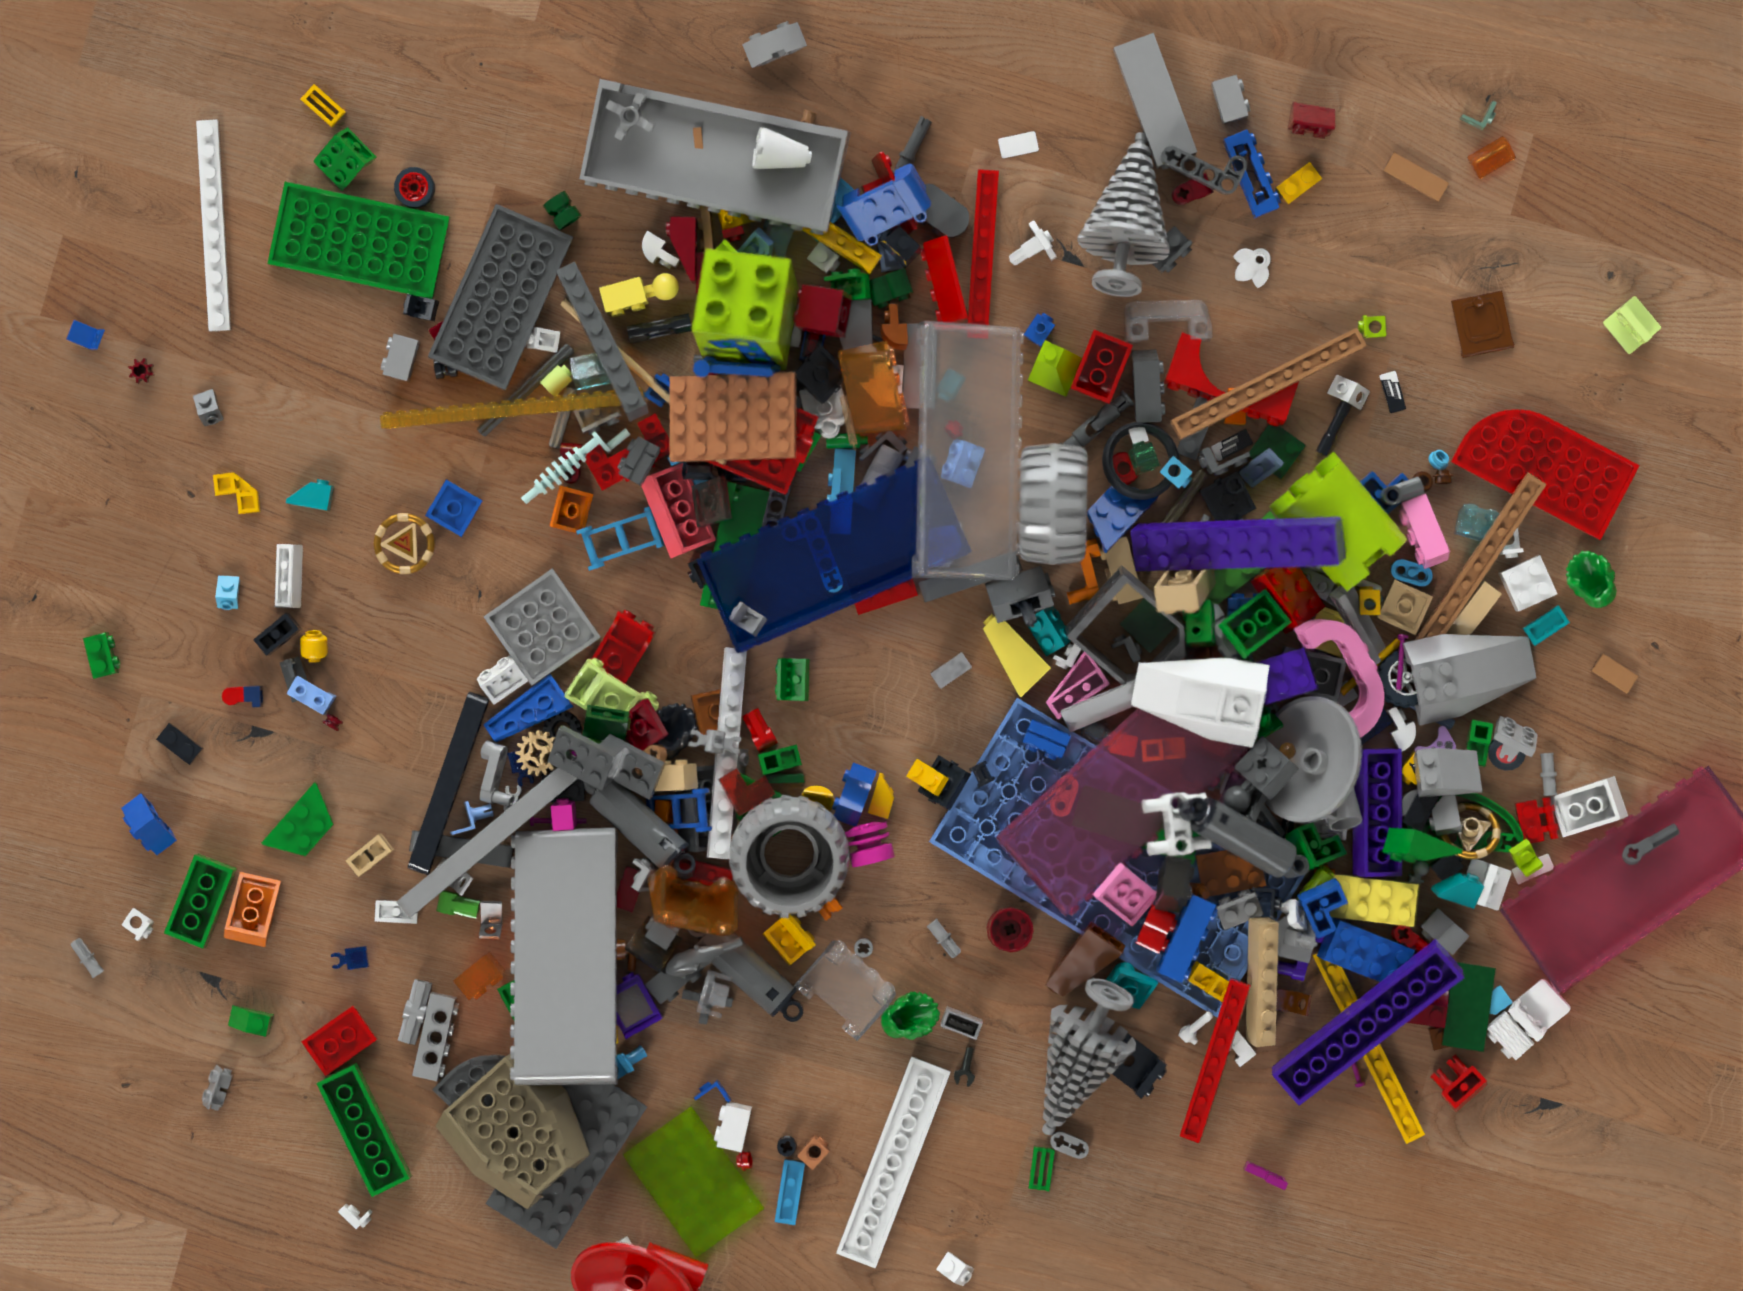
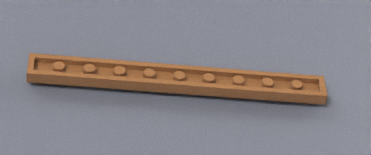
M1355 328L1171 420V424L1179 439L1182 440L1366 348L1367 345L1358 328Z
M1527 472L1415 640L1447 633L1546 486L1544 482Z

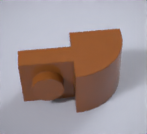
M889 304L887 311H884V323L888 324L881 325V338L893 349L906 350L908 346L907 324L898 323L897 304Z

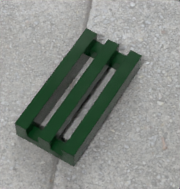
M803 773L762 775V784L805 782Z

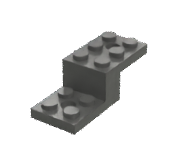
M563 725L558 729L547 761L601 791L612 781H615L649 800L654 795L665 762L611 734L598 744ZM569 749L574 750L576 752L577 757H573L570 754ZM635 768L641 769L643 776L638 775Z

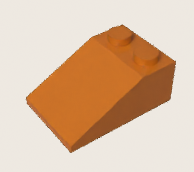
M240 872L224 929V938L266 947L281 881Z

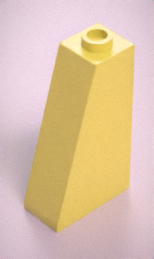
M991 614L983 622L985 624L983 630L1017 694L1022 697L1051 667L1006 621L997 623L996 617Z

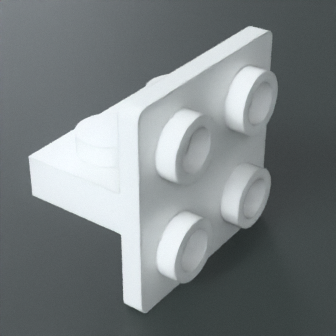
M1471 859L1466 875L1467 873L1476 875L1485 886L1477 904L1499 910L1512 872L1478 859Z

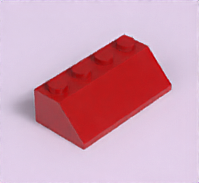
M945 235L922 243L923 248L920 249L922 261H927L928 269H925L927 282L932 281L933 289L930 290L932 302L937 301L938 310H935L937 322H942V325L946 326L968 320L948 236Z

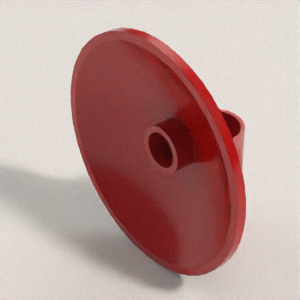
M649 1242L647 1249L627 1243H601L588 1247L576 1257L571 1269V1282L575 1291H699L709 1264Z

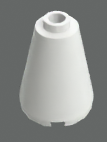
M765 127L759 128L756 137V148H754L753 168L805 167L806 163L810 164L812 151H808V146Z

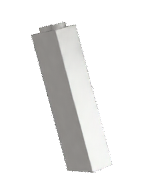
M1154 33L1114 47L1113 52L1143 133H1145L1156 169L1162 167V170L1169 168L1162 163L1160 157L1162 151L1168 146H1174L1191 155H1195L1197 149ZM1171 151L1169 154L1165 153V155L1168 156V161H1171L1172 159L1182 161V159L1184 158L1183 156H1181L1180 159L1175 158L1173 151Z

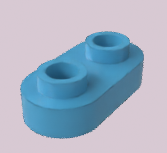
M1400 559L1391 565V575L1397 580L1417 586H1426L1432 581L1433 574L1431 569H1424L1421 564ZM1399 566L1404 567L1405 571L1403 574L1397 572ZM1419 572L1425 574L1423 580L1418 579L1417 575Z

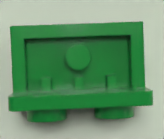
M849 269L848 273L845 274L842 271L831 272V276L824 277L825 282H831V289L845 291L853 297L852 300L870 299L869 273H862L860 269Z
M777 659L775 667L777 674L775 694L777 695V700L809 701L810 659Z

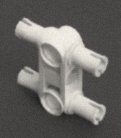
M1184 792L1162 795L1158 799L1143 800L1142 807L1144 813L1163 812L1165 841L1148 842L1147 852L1149 856L1165 853L1169 856L1191 854L1194 850L1210 849L1212 847V842L1203 836L1192 837L1190 821L1182 819L1179 814L1181 802L1195 797L1205 799L1207 798L1205 793L1187 795ZM1174 797L1178 801L1176 808H1173L1171 804ZM1178 840H1181L1183 844L1180 851L1176 848Z

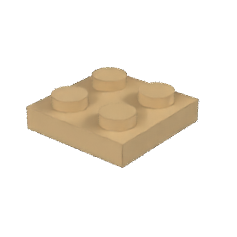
M1394 579L1382 604L1381 614L1377 618L1416 635L1433 597Z

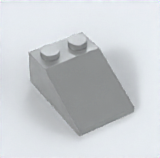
M1444 748L1416 750L1413 760L1419 798L1482 792L1477 751Z

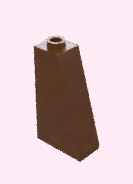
M1091 921L1051 973L1046 985L1050 991L1063 997L1120 957L1126 945Z

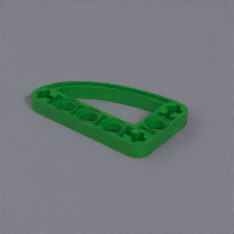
M1477 793L1455 795L1484 805L1497 813L1509 825L1512 833L1501 832L1500 841L1493 851L1510 853L1509 850L1512 848L1510 845L1503 844L1504 849H1501L1503 843L1502 836H1505V841H1512L1513 837L1519 843L1524 840L1521 828L1514 817L1494 801ZM1429 819L1422 830L1423 833L1431 829ZM1487 831L1473 849H1482L1488 846L1487 838L1492 835V831ZM1456 834V840L1452 843L1459 848H1463Z

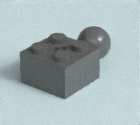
M1262 736L1234 767L1247 780L1241 786L1230 787L1225 792L1224 803L1238 813L1243 812L1249 807L1251 803L1250 794L1255 788H1258L1266 797L1272 800L1299 768Z

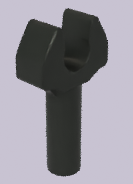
M966 1047L962 1068L954 1071V1080L957 1085L961 1075L968 1077L967 1087L974 1082L975 1075L970 1071L975 1048Z

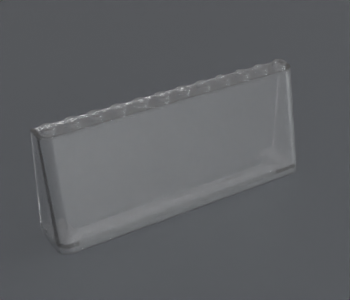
M922 321L917 324V345L921 346L917 547L916 556H912V578L1013 581L1015 576L1019 575V564L1016 563V555H1019V542H1017L1019 521H1017V513L1020 512V500H1017L1018 492H1020L1018 471L1021 470V458H1018V450L1022 446V438L1019 437V428L1021 429L1022 416H1019V407H1022L1023 397L1019 395L1020 386L1023 384V374H1020V365H1023V353H1020V344H1023L1024 333L1020 332L1019 327Z

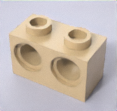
M380 833L349 857L346 862L356 875L360 877L394 849L382 833Z

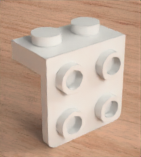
M1541 979L1516 999L1508 1012L1515 1022H1519L1523 1026L1526 1034L1538 1042L1544 1037L1547 1029L1566 1015L1571 1007L1545 979Z

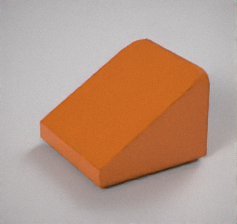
M656 800L654 813L664 822H673L672 801Z

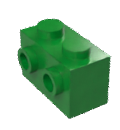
M1205 600L1196 612L1186 613L1185 610H1182L1183 621H1186L1184 642H1187L1190 648L1216 646L1215 606L1212 601Z

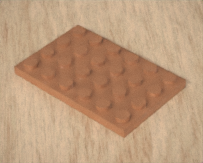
M775 373L771 377L737 374L707 375L705 377H670L671 462L796 458V373Z

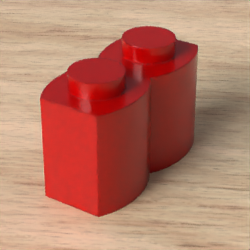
M1151 905L1135 944L1158 954L1161 950L1165 951L1169 939H1166L1169 931H1174L1178 921L1174 919L1176 915Z

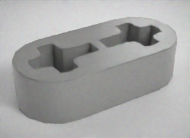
M1056 1131L1051 1136V1145L1057 1151L1077 1159L1086 1157L1089 1152L1088 1144L1083 1139L1063 1131ZM1062 1135L1063 1140L1069 1144L1068 1146L1065 1144L1056 1146L1057 1143L1054 1138H1059ZM1080 1143L1083 1144L1085 1151L1076 1154V1149L1070 1147L1071 1144L1078 1146Z

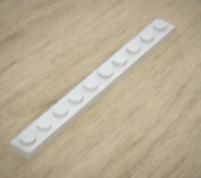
M219 120L196 121L208 327L210 332L231 330Z
M724 648L717 731L726 732L725 738L740 737L747 649ZM733 741V748L738 749L739 742ZM723 749V754L715 753L709 826H712V831H709L708 858L729 859L738 754L732 753L728 749Z

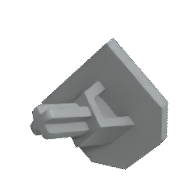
M1287 915L1277 921L1279 923L1278 956L1309 963L1314 946H1317V942H1315L1316 936L1308 919L1307 930L1302 932L1289 925Z

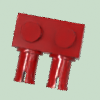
M1455 1054L1452 1056V1060L1449 1059L1446 1064L1459 1076L1457 1080L1452 1082L1441 1068L1436 1070L1438 1076L1433 1073L1430 1078L1443 1090L1441 1093L1442 1098L1457 1112L1487 1086V1080L1473 1065L1467 1068Z

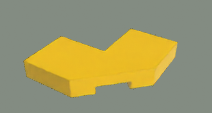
M234 472L213 475L215 496L236 494L239 514L260 512L259 495L254 487Z

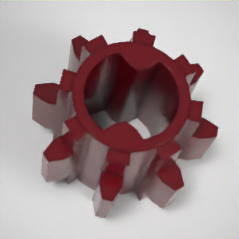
M145 358L142 359L141 363L134 359L133 367L128 366L129 369H132L129 377H136V383L138 384L142 379L149 383L148 377L150 375L155 376L151 372L154 365H147V359ZM144 365L146 368V373L141 374L139 377L137 374V369L142 368V366Z

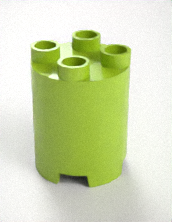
M1332 452L1315 467L1316 470L1309 474L1307 472L1288 488L1289 491L1280 496L1269 508L1279 519L1342 518L1346 558L1340 565L1320 567L1338 587L1342 586L1348 591L1370 574L1367 569L1370 565L1386 553L1391 556L1406 542L1407 538L1336 453Z

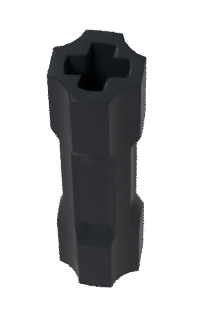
M689 313L658 321L627 326L630 343L632 344L671 334L692 331Z

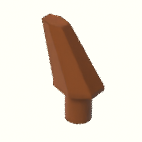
M1183 882L1182 884L1184 888L1201 898L1207 899L1210 896L1209 888L1204 884Z

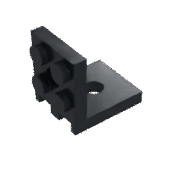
M1127 1033L1123 1042L1128 1043L1133 1036ZM1134 1038L1136 1049L1131 1054L1134 1056V1063L1130 1066L1122 1063L1112 1075L1130 1087L1134 1094L1142 1099L1144 1095L1148 1097L1155 1088L1153 1083L1156 1079L1161 1080L1166 1074L1167 1069L1165 1067L1167 1064L1161 1057Z

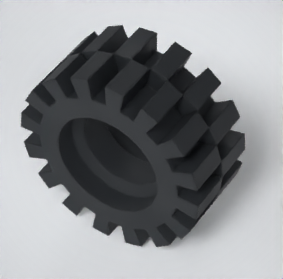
M564 711L548 718L543 727L544 733H550L549 738L556 737L554 729L559 722L567 723L571 730L581 734L582 730L580 721L576 716Z

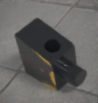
M894 226L886 230L878 239V243L905 269L920 254L921 247L900 226Z

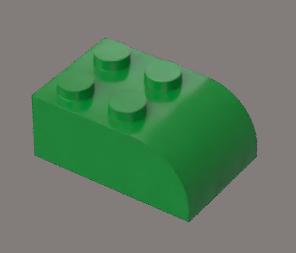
M1264 589L1217 626L1244 659L1288 626L1291 621L1268 591Z

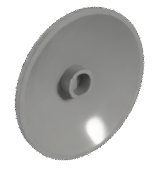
M1303 697L1288 703L1275 714L1284 727L1265 737V739L1294 763L1299 770L1272 800L1267 797L1266 805L1278 816L1294 822H1313L1327 817L1329 828L1333 831H1342L1356 827L1362 822L1354 790L1361 765L1362 748L1360 735L1353 718L1341 705L1323 697Z

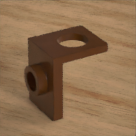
M1277 989L1276 1010L1308 1016L1312 996L1297 991ZM1304 998V999H1305V1007H1304V1009L1302 1010L1300 1005H1301L1302 999Z

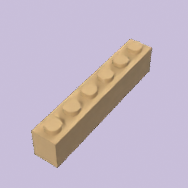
M1268 916L1249 918L1247 984L1251 985L1246 1007V1041L1255 1047L1273 1046L1276 1044L1279 923Z

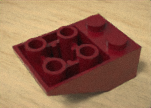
M1293 102L1288 130H1292V134L1296 135L1312 133L1314 138L1325 139L1335 130V109Z

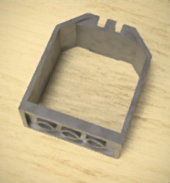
M1121 565L1067 624L1065 629L1066 636L1123 685L1135 680L1137 673H1124L1080 635L1126 583L1157 608L1155 594ZM1163 611L1161 613L1177 626L1178 634L1152 662L1181 661L1185 656L1182 617L1177 613L1165 614Z

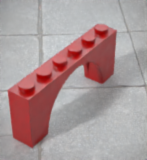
M1182 332L1164 384H1167L1169 389L1179 391V389L1186 391L1191 397L1199 398L1200 396L1206 398L1207 402L1225 394V392L1215 387L1209 381L1202 369L1200 362V344L1202 339ZM1299 381L1240 411L1247 413V416L1253 419H1265L1270 425L1283 426Z

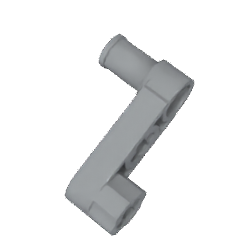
M486 740L480 752L481 758L488 760L481 786L480 800L510 808L515 800L514 795L498 790L508 748L507 746Z

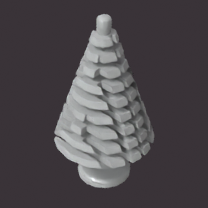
M1143 132L1136 133L1135 143H1132L1126 152L1128 153L1123 157L1120 162L1122 164L1118 166L1114 173L1116 175L1111 177L1108 187L1104 189L1101 198L1097 201L1084 228L1077 237L1079 245L1082 248H1087L1086 251L1093 256H1103L1101 259L1114 262L1113 270L1098 271L1092 277V286L1095 289L1112 296L1131 297L1138 295L1142 291L1141 280L1137 276L1125 272L1127 264L1148 265L1158 263V260L1166 259L1169 254L1160 197L1157 193L1158 187L1155 182L1156 176L1154 170H1152L1154 167L1153 161L1149 158L1151 151L1150 147L1146 145L1147 139Z
M1099 978L1087 980L1085 991L1098 1005L1095 1011H1091L1085 1021L1080 1020L1086 1008L1075 1006L1069 1014L1064 1013L1068 1005H1058L1051 1009L1048 1043L1052 1045L1047 1050L1045 1094L1048 1096L1044 1098V1107L1046 1109L1043 1110V1119L1046 1123H1044L1042 1128L1043 1133L1046 1135H1053L1056 1126H1062L1066 1122V1118L1071 1117L1075 1109H1078L1092 1095V1092L1096 1091L1101 1086V1083H1104L1110 1074L1114 1073L1119 1065L1136 1049V1042L1133 1037L1128 1043L1123 1042L1128 1031L1121 1025L1113 1035L1108 1033L1115 1021L1106 1017L1109 1009L1126 1011L1132 1007L1134 1001L1129 992L1115 983Z

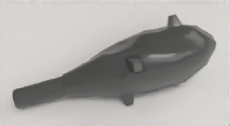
M739 937L729 942L712 946H698L696 944L693 949L675 954L666 966V973L685 979L686 975L709 965L726 951L744 945L743 939Z

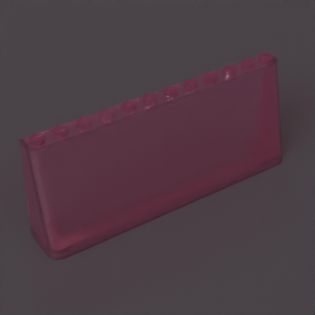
M1138 708L1002 830L996 837L997 844L1065 917L1068 915L1073 916L1080 910L1079 905L1084 900L1088 902L1094 897V891L1100 887L1119 863L1127 867L1126 862L1129 859H1136L1142 854V848L1148 842H1155L1159 838L1157 834L1164 829L1163 812L1144 813L1142 807L1143 800L1158 799L1162 795L1170 793L1201 794L1209 787L1213 789L1221 782L1220 777L1224 773L1230 774L1235 769L1236 763L1252 747L1210 740ZM1175 797L1172 799L1171 803L1173 808H1176L1178 805V801Z
M1709 765L1705 768L1700 766L1692 772L1693 776L1688 780L1683 778L1674 785L1676 787L1674 790L1662 792L1657 796L1658 801L1653 804L1648 802L1640 808L1641 812L1636 816L1631 814L1622 820L1623 825L1618 828L1613 826L1605 832L1606 836L1603 839H1594L1588 844L1589 848L1587 850L1575 852L1570 856L1571 861L1566 864L1561 862L1553 868L1554 872L1549 876L1546 874L1542 875L1535 881L1537 884L1532 888L1526 886L1518 892L1520 896L1512 900L1509 898L1501 904L1502 908L1499 911L1558 995L1565 993L1743 870V812ZM1671 824H1675L1678 827L1679 835L1641 857L1637 864L1629 865L1623 861L1622 853L1627 845L1637 844ZM1629 850V854L1627 856L1629 858L1633 857L1634 859H1636L1635 856L1637 852H1632L1631 850Z

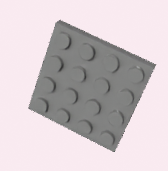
M553 568L484 616L532 686L601 638Z

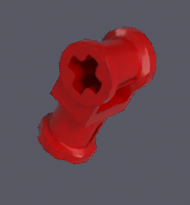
M1394 925L1391 930L1392 938L1395 941L1403 943L1417 953L1431 943L1420 938L1409 926ZM1399 929L1404 930V933L1406 934L1405 937H1399Z

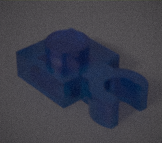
M516 751L507 753L512 773L519 772V786H523L522 779L524 777H528L530 783L533 784V775L528 774V769H521L523 762L517 763V760L521 758L520 755L515 754Z
M367 946L346 948L345 955L339 952L331 954V957H338L340 959L339 964L332 965L334 969H338L344 964H347V970L369 967Z

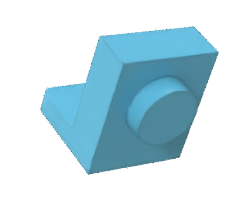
M218 576L215 595L218 608L224 610L238 609L239 577Z

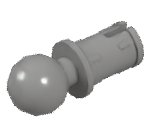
M1417 860L1413 864L1414 874L1408 875L1410 877L1408 882L1420 885L1424 883L1421 877L1426 875L1430 868L1427 861Z

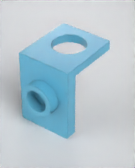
M1174 456L1160 471L1177 489L1180 486L1185 488L1192 480L1190 477L1192 471ZM1175 464L1180 467L1181 472L1179 476L1172 477L1169 475L1168 468L1171 465Z

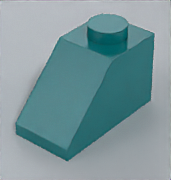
M317 479L316 483L310 482L288 497L286 503L330 511L334 486L329 485L327 480Z
M1457 873L1433 885L1431 890L1440 898L1474 909L1485 886L1479 881V877L1474 874L1467 873V875Z

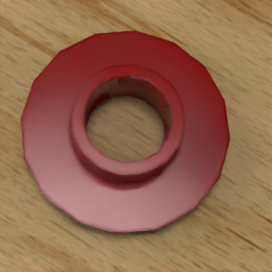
M1118 452L1113 455V466L1117 476L1126 485L1134 482L1140 473L1138 459L1128 452ZM1122 462L1130 466V471L1125 475L1120 474L1117 470L1118 465Z

